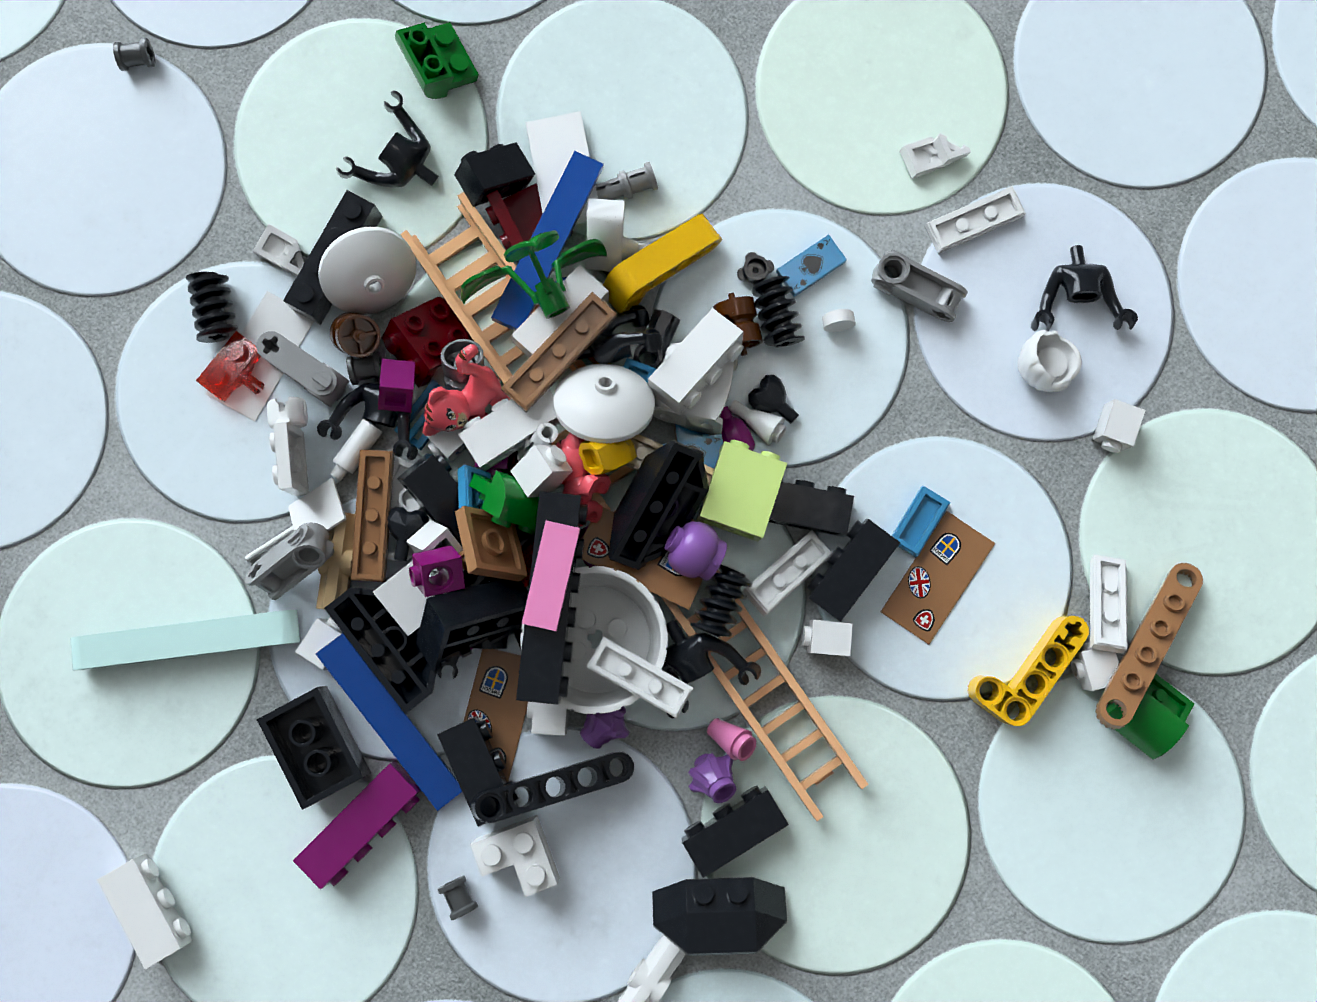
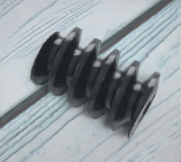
M207 271L187 275L186 280L190 282L188 284V292L192 294L190 304L195 307L192 309V316L197 319L194 322V328L199 331L196 335V340L203 343H215L228 339L229 333L238 329L235 324H227L228 320L235 318L234 312L225 311V308L233 306V301L223 299L222 297L230 294L231 289L220 286V284L228 282L229 277Z
M777 276L766 279L755 285L751 290L753 296L759 297L754 303L756 308L762 309L757 316L760 321H764L760 328L763 333L768 334L763 339L765 345L778 348L805 340L804 336L794 334L795 331L802 328V324L791 322L793 318L799 315V312L788 310V307L796 303L795 299H786L785 295L793 291L791 286L782 285L783 282L790 279L789 276Z
M721 564L719 569L722 573H715L711 578L717 585H706L705 590L712 597L701 598L699 601L706 610H696L694 613L701 620V623H690L691 626L719 638L720 636L731 637L732 633L725 627V624L737 623V620L730 612L742 611V607L735 600L747 599V595L740 588L741 586L752 587L753 584L745 577L746 575Z

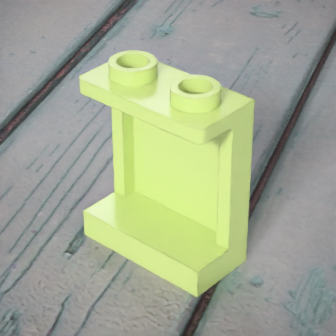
M731 440L729 443L724 441L719 450V457L709 484L708 493L705 496L703 505L699 509L696 521L758 542L764 537L787 463L780 461V456L775 453L761 451L760 454L749 450V445L744 442Z

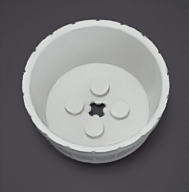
M589 566L575 568L576 573H581L579 593H572L571 607H577L575 628L568 629L567 641L573 642L571 663L565 662L563 676L569 677L567 697H561L560 704L558 705L570 711L573 709L574 712L583 714L610 713L634 703L640 697L587 668L596 649L591 648L592 642L587 640L588 635H593L596 633V630L602 631V637L609 639L662 669L667 653L666 647H668L667 626L664 624L663 612L658 602L654 600L655 597L641 582L638 583L637 579L620 570L615 571L614 568L604 566H592V568H589ZM522 624V627H521V629H523V631H522V633H521V636H520L521 651H522V643H523V634H524V625H525V624Z

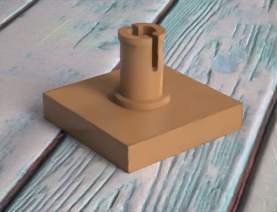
M462 506L455 511L463 548L458 553L463 558V570L468 571V574L518 582L528 576L516 524L512 523L510 528L496 524L491 521L493 515L478 508Z

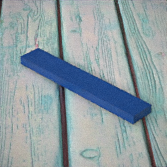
M575 150L531 236L532 238L540 233L556 230L559 234V239L554 244L535 252L547 279L553 271L551 264L560 257L603 170V163ZM528 255L519 260L514 272L536 292L535 285L541 281ZM510 278L491 319L516 331L532 314L536 305H534L531 297Z
M343 633L315 653L437 811L462 793L454 774L410 717L402 711Z

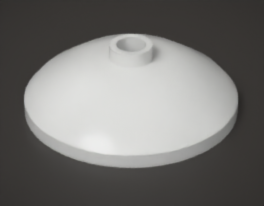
M362 227L341 235L329 245L321 258L318 277L326 298L337 308L357 314H374L394 306L405 297L414 283L417 265L411 247L399 234L381 227Z
M592 364L576 369L562 379L554 394V411L560 424L571 434L590 442L616 443L630 439L641 433L649 425L654 414L655 399L648 383L637 373L618 365Z

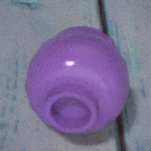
M691 521L682 528L676 526L672 530L666 541L665 550L669 551V565L678 574L689 578L700 577L707 581L712 578L720 567L726 554L727 543L719 539L717 532L709 525Z

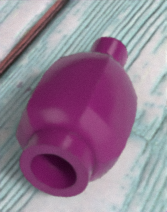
M725 406L719 416L723 419L721 432L723 443L724 441L730 443L731 440L741 441L748 444L749 450L753 451L755 441L750 430L741 419L733 417L728 406Z

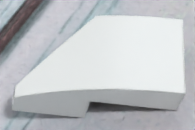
M940 133L935 139L929 137L904 145L900 153L913 179L968 156L971 153L970 148L965 145L960 148L947 141V136Z
M268 224L253 249V253L297 276L304 265L298 241Z

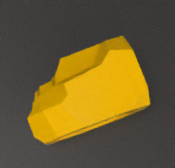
M631 439L616 443H596L585 440L580 443L579 455L584 469L592 475H601L613 471L637 457L635 446Z

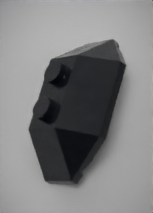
M672 440L645 456L614 513L608 554L610 560L639 570L646 566L647 562L669 552L665 550V544L670 533L676 526L682 528L686 523L692 521L709 490L704 457L700 451Z
M350 587L324 609L402 711L407 714L433 693L437 671L433 673L416 644L420 627L407 636L374 595V590Z
M754 877L685 879L652 891L653 927L688 956L757 954L779 929L787 923L785 887Z

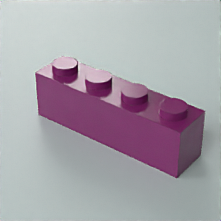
M396 760L389 763L293 862L320 890L329 883L334 887L349 873L345 867L353 859L359 862L370 852L373 847L369 843L377 834L383 838L397 824L393 818L401 810L407 814L420 801L417 794L421 789Z

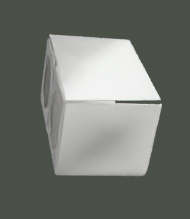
M589 198L587 204L588 212L586 214V241L590 239L600 240L606 249L607 257L596 256L587 258L585 268L610 272L622 262L624 201Z

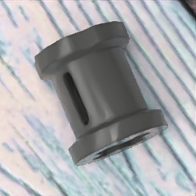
M141 38L140 42L129 44L114 42L113 54L121 71H128L129 67L147 65V67L155 66V55L148 38Z
M379 351L373 352L372 356L354 359L353 356L347 357L346 366L352 385H357L361 380L377 377L380 380L382 355Z
M464 875L437 889L439 894H443L451 910L449 915L451 920L462 917L478 907L477 902L472 901L464 884L466 882Z

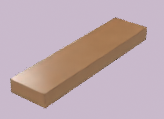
M591 292L501 387V390L527 413L617 317V313L596 294Z
M360 450L351 566L352 581L386 582L389 543L387 519L388 513L391 510L395 457L393 451Z

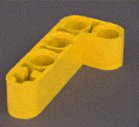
M703 214L693 217L625 259L609 272L603 284L609 291V303L617 313L630 310L632 306L638 305L642 301L646 292L716 248L722 241L721 236Z
M1061 616L1056 618L1008 685L995 677L979 675L974 677L968 685L969 697L1000 722L1012 726L1025 725L1030 721L1089 635L1087 623L1078 616ZM1066 625H1072L1070 627V631L1073 633L1072 636H1067L1068 630L1065 628ZM1050 648L1056 654V661L1051 666L1045 661V653ZM1030 675H1034L1038 681V686L1034 692L1030 693L1026 688V680ZM984 682H989L992 686V694L988 699L984 700L980 695V687ZM1015 701L1018 704L1019 713L1014 719H1010L1007 715V707L1011 702Z

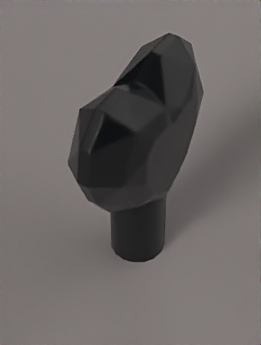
M765 375L761 380L760 387L753 389L748 394V402L755 410L766 413L778 412L790 424L799 416L786 403L785 387L781 379L775 375Z
M396 506L389 511L387 519L389 531L397 540L394 559L407 562L410 546L406 541L429 522V517L424 511L415 510L408 512L405 508Z

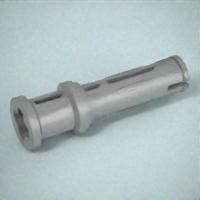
M650 162L644 163L642 168L627 173L624 170L620 171L616 178L596 184L598 199L607 200L622 196L630 199L633 198L635 193L650 188L653 191L658 189Z

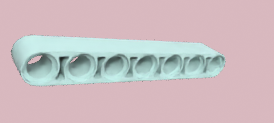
M297 610L275 611L70 638L73 671L300 642Z

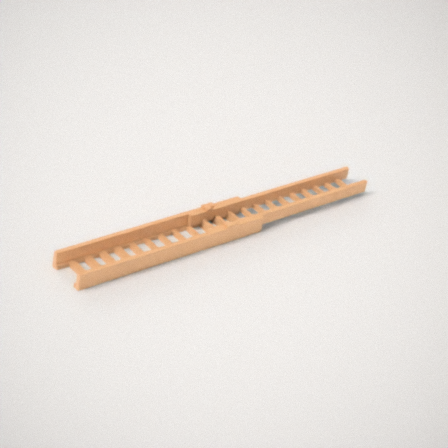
M462 192L458 195L461 204L457 207L470 227L431 254H428L416 235L411 237L407 230L400 235L409 244L414 256L472 340L481 346L483 356L499 379H501V382L505 384L513 376L507 366L525 355V353L515 346L502 356H499L491 342L510 329L495 322L482 331L473 317L501 298L511 277L506 275V278L466 305L462 303L455 292L461 288L467 279L492 268L496 264L501 268L511 266L513 271L516 265L514 262L506 261L504 257L505 249L475 206H472L466 194ZM480 239L488 253L446 280L438 266ZM539 304L535 306L533 312L540 306ZM580 359L576 360L569 368L573 372L586 365ZM566 429L562 431L551 445H555L560 440L565 439L570 432ZM624 465L609 475L611 481L609 487L634 471V469ZM600 493L593 494L591 500L597 501L604 508L611 510ZM662 598L687 636L697 634L690 623H696L700 619L695 614L686 619L677 604ZM736 599L735 602L742 607V611L737 612L742 621L729 629L732 633L731 637L720 636L719 639L727 642L742 630L748 628L760 645V648L746 657L745 660L747 662H756L764 655H767L779 675L742 700L729 681L739 673V670L733 666L724 673L711 655L712 651H708L710 661L714 666L712 672L813 818L818 821L824 816L806 792V789L814 783L817 785L833 774L832 770L843 764L859 788L863 789L869 784L742 602ZM785 682L798 702L761 727L748 707ZM804 709L817 729L780 754L767 734ZM823 736L836 754V757L799 782L786 762Z

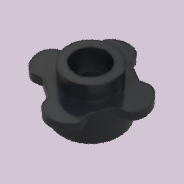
M750 252L745 256L743 268L738 269L737 277L739 280H746L755 286L764 281L769 273L773 272L774 264L755 252ZM754 268H757V269L759 270V272H758V273H754V272H753V269H754Z

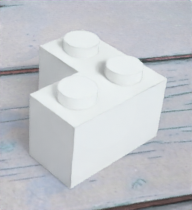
M538 815L475 838L470 844L481 876L514 865L525 897L558 884L560 876Z

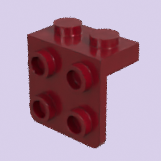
M537 183L502 199L498 190L487 194L486 197L490 206L485 208L493 226L500 225L504 234L499 237L505 250L520 242L529 241L543 214Z
M436 297L391 318L382 336L386 349L397 360L415 362L414 383L418 388L428 384L437 368L442 366L441 352L444 346L458 339L472 340L442 297Z

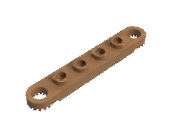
M1189 563L1175 565L1159 588L1127 651H1125L1096 705V717L1105 727L1120 729L1133 718L1203 585V576L1194 565ZM1177 574H1188V577H1191L1190 580L1193 581L1192 586L1185 587L1181 585L1177 580ZM1109 703L1118 704V707H1121V711H1123L1122 718H1112L1107 713L1106 705Z

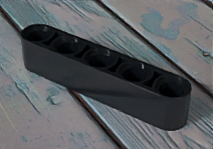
M608 753L486 790L473 798L471 812L478 821L485 823L504 820L625 782L633 775L634 762L626 753ZM614 758L621 761L623 767L622 773L618 777L613 776L609 768L610 762ZM582 768H587L592 775L591 782L586 787L582 786L578 781V773ZM552 777L556 778L560 783V791L554 797L550 796L546 791V783ZM519 787L525 788L529 796L527 803L522 807L517 806L513 801L514 791ZM486 797H491L496 803V810L489 817H485L480 811V803Z

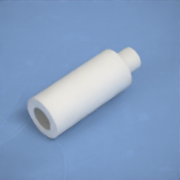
M363 419L333 461L337 465L330 474L340 481L347 472L353 474L359 466L360 450H370L382 434V431Z

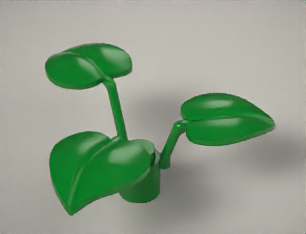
M556 230L540 233L529 241L513 245L504 253L507 262H516L528 255L530 256L541 281L535 285L536 292L513 271L511 266L502 268L495 266L467 279L461 286V300L465 304L473 294L483 287L509 275L531 297L534 305H540L546 319L553 318L570 308L563 293L566 291V288L563 284L561 269L587 258L596 256L607 257L606 249L600 240L590 239L563 252L561 257L551 264L556 274L557 282H554L553 278H546L535 252L554 244L559 239V234Z

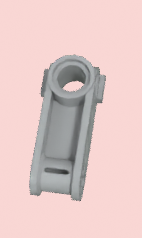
M893 249L884 253L872 273L871 282L874 284V288L888 295L891 294L946 322H953L955 320V310L961 298H965L968 293L962 285ZM884 267H893L897 271L898 277H888L884 272Z
M268 331L263 333L256 342L257 352L262 358L299 383L306 391L329 407H332L335 401L343 397L345 388L350 381L327 364L315 359L275 331ZM275 346L279 348L276 353L272 351Z
M313 522L300 525L294 532L252 565L246 575L245 583L249 586L256 585L267 592L270 599L277 600L333 556L334 544L329 540L330 534L323 525Z

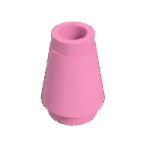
M719 718L712 720L707 728V734L733 760L745 761L755 750L756 739L752 736V732L747 729L722 721Z

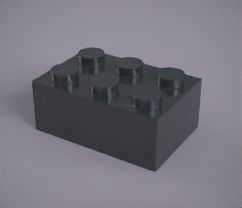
M327 686L316 687L257 719L302 810L371 774Z

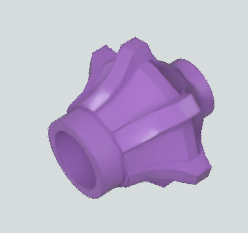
M623 706L621 709L610 713L600 714V712H597L596 714H587L584 727L580 731L583 740L591 747L600 749L603 744L611 740L626 738L630 732L624 722L625 707Z
M713 753L699 756L694 762L695 767L691 768L688 772L693 777V781L688 786L690 790L706 794L715 803L728 801L736 792L731 768L733 759L728 755L715 757Z

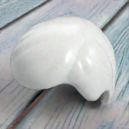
M1040 330L1033 334L1024 343L1018 358V370L1022 378L1030 386L1046 392H1058L1067 388L1070 381L1079 374L1082 365L1081 355L1076 346L1059 336L1057 331L1048 332Z

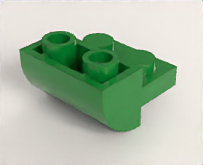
M424 22L396 30L395 40L426 97L431 99L445 98L449 90L477 82L479 74L451 22L427 28Z
M499 471L495 472L493 479L473 474L469 486L480 492L479 498L484 500L481 509L493 515L492 522L510 528L511 524L514 523L518 525L517 528L519 530L535 535L539 497H527L514 476Z
M1155 674L1131 721L1124 727L1114 730L1154 760L1168 752L1184 735L1189 727L1185 721L1194 703L1159 675ZM1109 703L1106 706L1107 713L1114 719H1121L1123 716L1122 708L1118 707V704Z

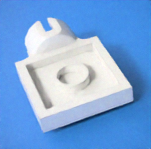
M288 397V401L284 404L283 402H277V398L272 399L267 404V416L270 428L274 429V432L270 433L269 438L271 450L276 453V465L272 468L273 481L275 485H278V489L295 496L306 495L309 493L305 439L304 432L301 430L308 423L306 401L299 397Z

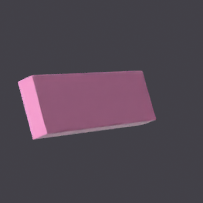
M545 521L522 624L557 631L580 528Z

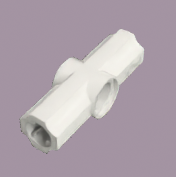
M662 934L646 959L643 958L634 969L627 982V988L617 1002H658L667 990L672 979L671 975L681 963L685 953Z

